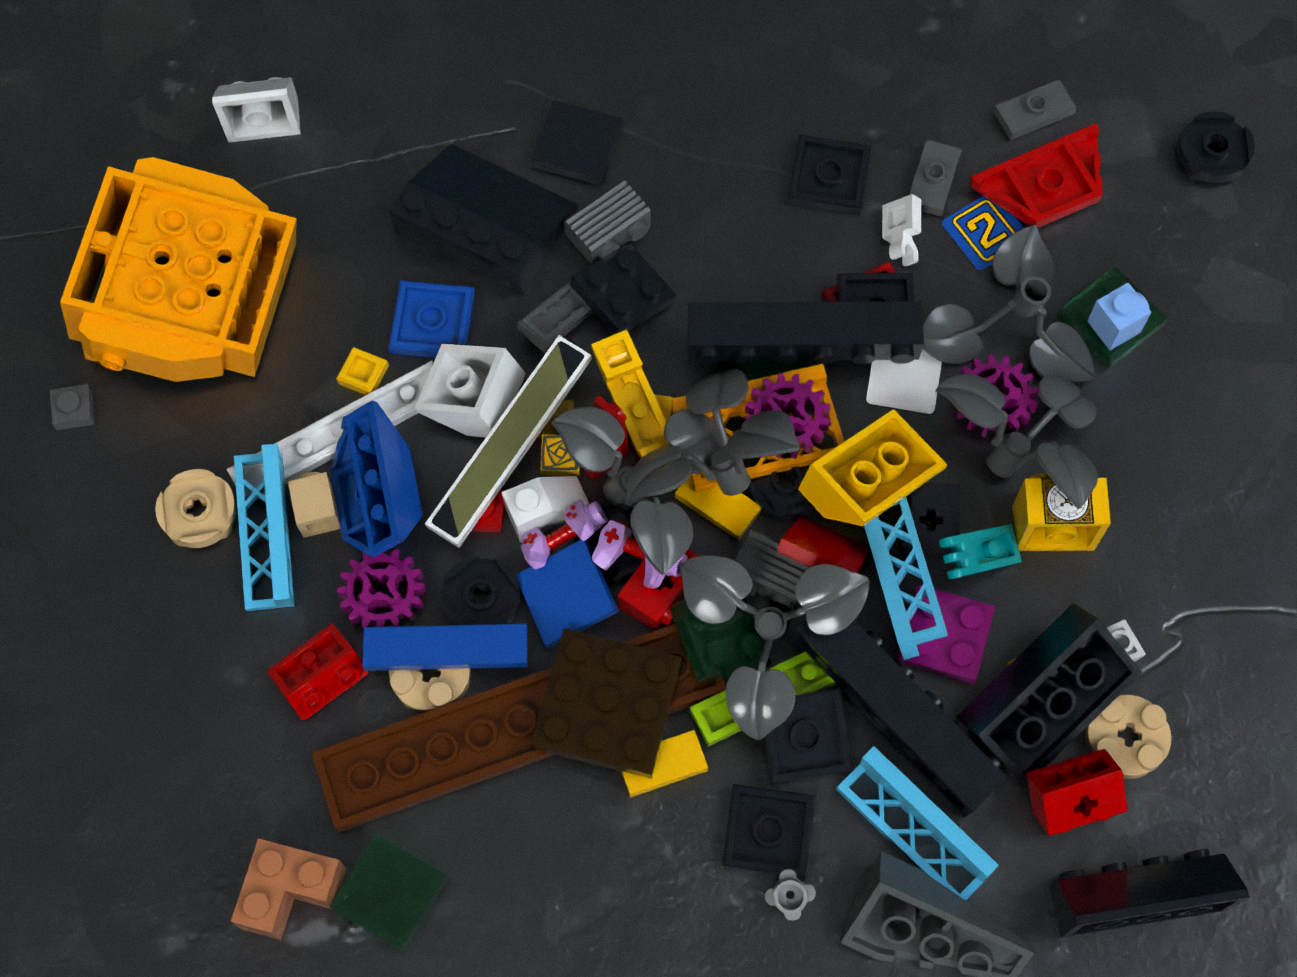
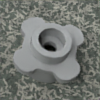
M785 869L780 872V880L774 888L767 889L765 900L770 906L776 905L784 913L786 919L793 921L801 917V910L804 909L808 901L814 900L816 891L812 884H804L799 880L794 870ZM793 891L795 895L790 899L786 896V893Z

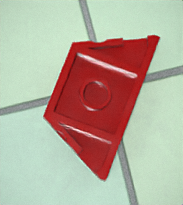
M1094 123L971 176L969 184L972 189L1029 226L1036 225L1037 228L1100 202L1103 195L1102 178L1099 174L1101 167V156L1098 153L1097 142L1099 127Z

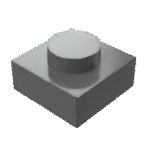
M89 384L50 390L52 425L56 430L95 424L93 393Z

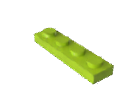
M805 652L768 669H776L785 673L793 683L796 695L824 691L836 685ZM726 690L690 707V712L708 747L742 731L728 709Z

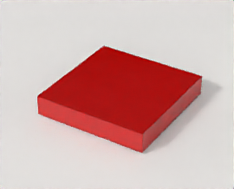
M800 516L781 538L776 551L810 568L820 564H832L859 573L868 559L871 548Z

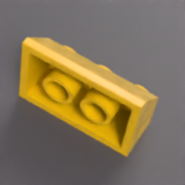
M893 409L813 462L807 470L798 490L824 518L863 527L947 467V464Z

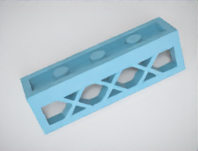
M278 444L262 445V453L234 456L246 611L295 606L283 454ZM263 464L264 480L257 488L245 480L244 466ZM246 488L252 492V494L248 497L247 500ZM257 498L266 503L267 518L260 526L252 522L247 514L248 508ZM248 525L255 530L250 538ZM260 536L269 541L270 556L263 565L250 555V547ZM251 564L258 568L257 572L253 576ZM265 574L272 580L273 598L254 600L253 586Z
M904 497L893 505L900 504L902 515L894 527L880 521L879 516L864 527L903 659L907 660L920 656L917 649L918 644L946 637L948 633L908 501ZM905 524L907 526L908 533L902 531ZM883 531L889 533L886 540ZM896 538H900L913 546L905 562L891 556L889 553ZM915 559L917 560L919 569L912 566ZM893 566L900 568L897 575ZM907 572L923 579L924 584L916 597L900 591L899 585ZM926 594L928 596L930 605L923 602V599L926 596ZM904 601L911 604L907 611ZM919 608L934 616L936 626L912 632L910 620Z
M874 746L862 757L860 764L836 788L915 867L928 874L965 901L999 866ZM866 773L877 784L878 800H863L850 787ZM883 791L893 800H884ZM870 807H878V815ZM884 807H901L908 814V829H892L884 822ZM914 820L923 829H914ZM900 836H909V845ZM915 836H931L939 843V859H923L915 852ZM945 850L954 859H945ZM931 866H940V875ZM946 866H963L975 879L959 894L946 881Z

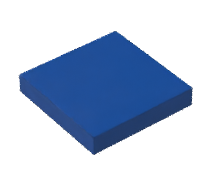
M400 280L388 347L390 354L436 358L441 344L467 345L475 299V288Z
M579 540L547 558L545 566L534 570L532 567H529L516 574L519 586L546 647L551 648L560 643L564 628L581 632L619 612L600 567L592 560L593 551L588 540Z

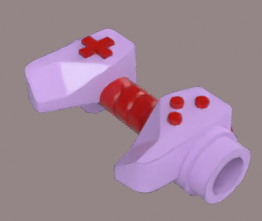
M578 500L567 507L564 514V520L567 524L546 537L537 527L522 535L521 550L525 560L534 570L545 566L547 558L551 556L550 552L577 535L582 541H585L596 530L600 529L604 523L608 522L604 510L596 501L585 505L581 500Z
M610 520L602 529L598 545L592 555L593 562L602 569L607 570L623 552L645 560V578L643 583L645 587L658 588L665 575L675 577L682 575L681 565L688 560L687 555L684 554L667 573L661 575L648 561L636 539L631 537L632 530L628 528L627 523Z

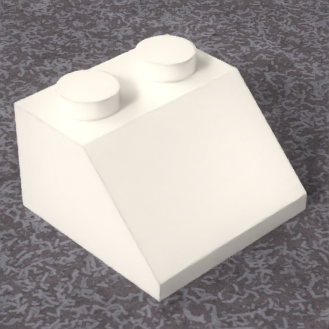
M272 77L264 81H238L230 85L218 86L212 96L213 106L228 143L301 134L298 96L291 77Z
M441 344L414 409L418 413L467 436L487 437L519 392L526 373L506 348Z

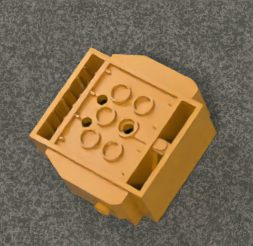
M155 157L138 159L133 173L108 166L60 300L69 339L82 343L85 359L100 362L105 368L114 371H121L125 368L174 382L223 376L225 369L255 377L296 246L297 218L269 211V206L234 179ZM228 256L231 258V261L221 263L218 261V258ZM159 257L169 259L166 264L162 265L155 262ZM105 261L104 275L98 293L96 295L95 301H91L101 269ZM211 289H216L220 291V295L210 297L207 295V292Z

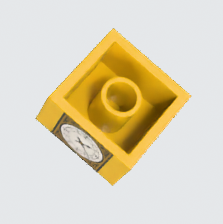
M1036 474L1025 478L1012 505L1013 528L1019 551H1094L1111 524L1107 478H1098L1095 488L1085 504L1078 510L1048 474Z

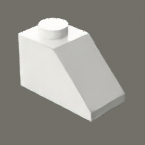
M577 476L537 477L501 492L506 512L520 543L522 542V535L535 527L544 533L566 524L564 520L565 509L578 500H581L585 505L589 504Z

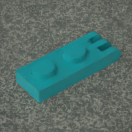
M1012 524L939 540L940 548L951 547L952 551L951 554L943 556L944 563L955 562L956 568L947 572L949 580L1022 562Z

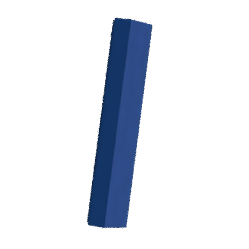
M527 624L364 627L363 669L365 671L528 667Z

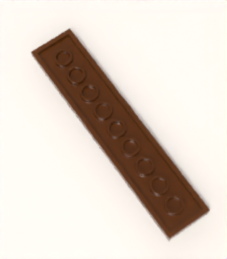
M696 616L622 642L682 657V665L669 714L698 704L726 690V684L701 620ZM552 667L311 752L336 832L340 833L555 755L531 748V741Z

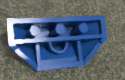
M372 400L343 417L341 424L343 432L336 446L331 477L343 541L363 551L368 556L375 557L405 541L423 516L410 448L380 405Z

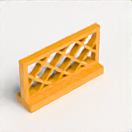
M823 364L782 373L785 381H791L794 374H799V383L802 385L810 379L814 381L813 393L820 390L824 391L822 404H830V412L827 415V418L830 419L828 430H823V432L833 436L836 447L845 442L826 384L827 375ZM778 374L748 381V393L744 400L735 407L721 409L724 426L731 417L741 416L745 418L749 416L745 412L746 402L753 401L751 399L753 388L763 391V379L767 378L772 384L777 383ZM686 396L672 399L673 414L677 411L688 409ZM713 411L704 414L714 420ZM725 428L728 439L733 436V431ZM813 445L812 453L803 454L804 450L800 448L796 459H792V457L779 459L776 458V455L761 457L756 466L748 467L746 470L750 478L753 479L770 475L775 471L778 473L791 470L792 467L796 466L798 468L808 466L836 447L821 450ZM691 474L695 492L719 487L716 479L708 481L707 478L701 479L700 474Z

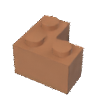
M258 838L230 922L241 930L281 940L294 899L335 909L347 868L338 859Z

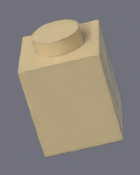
M306 472L299 475L297 479L288 481L296 525L303 538L341 529L334 489L327 472Z

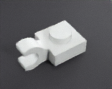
M910 194L882 205V239L891 243L889 255L892 260L902 257V265L904 267L917 263L918 250L912 236L921 233V199Z

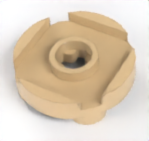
M192 469L181 472L170 480L171 484L165 489L164 493L160 492L155 507L156 518L162 530L176 545L188 548H202L212 545L220 539H225L232 533L233 523L237 516V500L229 484L222 478L215 476L213 472L204 469ZM200 500L201 504L206 506L205 511L196 517L193 514H187V509L193 508V502Z
M470 668L436 669L441 672L439 678L432 677L429 682L423 681L424 676L420 672L421 669L389 670L390 685L404 706L417 713H424L461 700L465 696L471 681Z
M1119 695L1086 727L1085 740L1087 749L1091 753L1105 748L1122 769L1123 779L1143 777L1149 772L1154 771L1169 753L1171 730L1166 721V713L1160 706L1152 704L1150 701L1139 696ZM1126 727H1130L1138 735L1139 740L1134 741L1131 747L1125 746V740L1118 737V731H1124Z

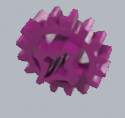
M990 354L986 364L975 358L971 369L963 367L960 374H973L982 378L987 377L984 379L999 389L1006 400L1002 410L1008 415L1005 429H1008L1010 433L1018 432L1019 423L1027 426L1032 417L1030 413H1034L1038 402L1033 400L1036 399L1038 394L1037 387H1029L1034 377L1032 373L1022 375L1020 373L1023 367L1021 362L1014 367L1009 366L1008 356H1004L1002 362L997 363L993 354ZM958 411V419L966 418L960 411ZM969 421L967 429L972 430L977 425ZM982 427L981 436L986 437L989 430H994L996 435L997 427Z
M779 373L777 383L772 384L769 379L765 378L762 383L763 391L753 388L751 392V399L753 401L746 402L745 412L749 416L745 417V420L757 413H761V411L779 410L787 415L788 413L793 414L794 416L790 415L789 418L792 421L800 448L810 454L813 449L812 441L821 444L825 435L822 431L829 428L830 419L825 416L829 415L830 404H820L824 399L825 393L823 390L813 393L814 381L811 379L802 385L799 383V374H794L791 381H785L783 374ZM806 404H808L812 410L813 421L810 420L811 415L805 412ZM798 451L790 453L792 459L797 458ZM783 454L776 455V458L780 459Z
M394 549L390 556H386L385 552L375 557L368 556L362 551L364 561L361 563L351 559L349 564L353 571L351 573L341 572L340 574L342 581L347 586L337 588L339 597L345 599L340 603L341 609L344 613L351 612L348 617L351 624L356 625L362 621V628L364 630V627L373 626L387 627L393 625V627H401L400 621L404 618L413 623L415 619L411 610L413 608L423 609L424 606L422 600L417 596L426 594L425 585L419 583L424 577L420 568L413 569L415 566L413 558L409 556L401 561L400 551ZM407 580L408 591L405 599H403L400 595V590L405 586L404 582ZM360 582L363 585V591L358 595L359 600L357 601L356 590ZM372 584L383 590L388 589L392 598L382 592L375 593ZM378 612H388L385 614H377Z

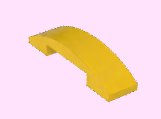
M627 329L591 344L612 401L622 409L627 417L625 421L626 430L629 433V438L639 459L653 450L669 446L664 436L665 417L642 369L643 363Z

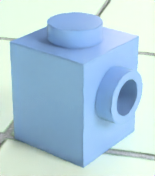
M1126 283L1096 301L1088 318V323L1107 348L1112 350L1140 334L1151 311L1145 297L1141 293L1135 292L1132 286Z

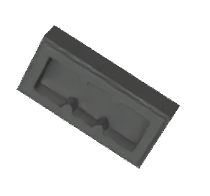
M1059 79L995 105L994 114L1011 141L1074 115L1077 107Z
M926 139L909 195L913 194L921 199L922 212L942 217L961 155V148Z
M569 281L518 321L517 330L545 353L558 335L565 337L594 312L570 286Z

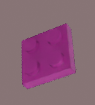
M917 584L914 597H916L922 585ZM934 589L948 636L918 644L917 649L920 656L907 660L903 659L899 648L896 661L899 660L907 666L974 685L977 680L996 606ZM926 594V596L923 599V602L930 605L928 596ZM919 608L910 620L912 632L936 626L934 616Z

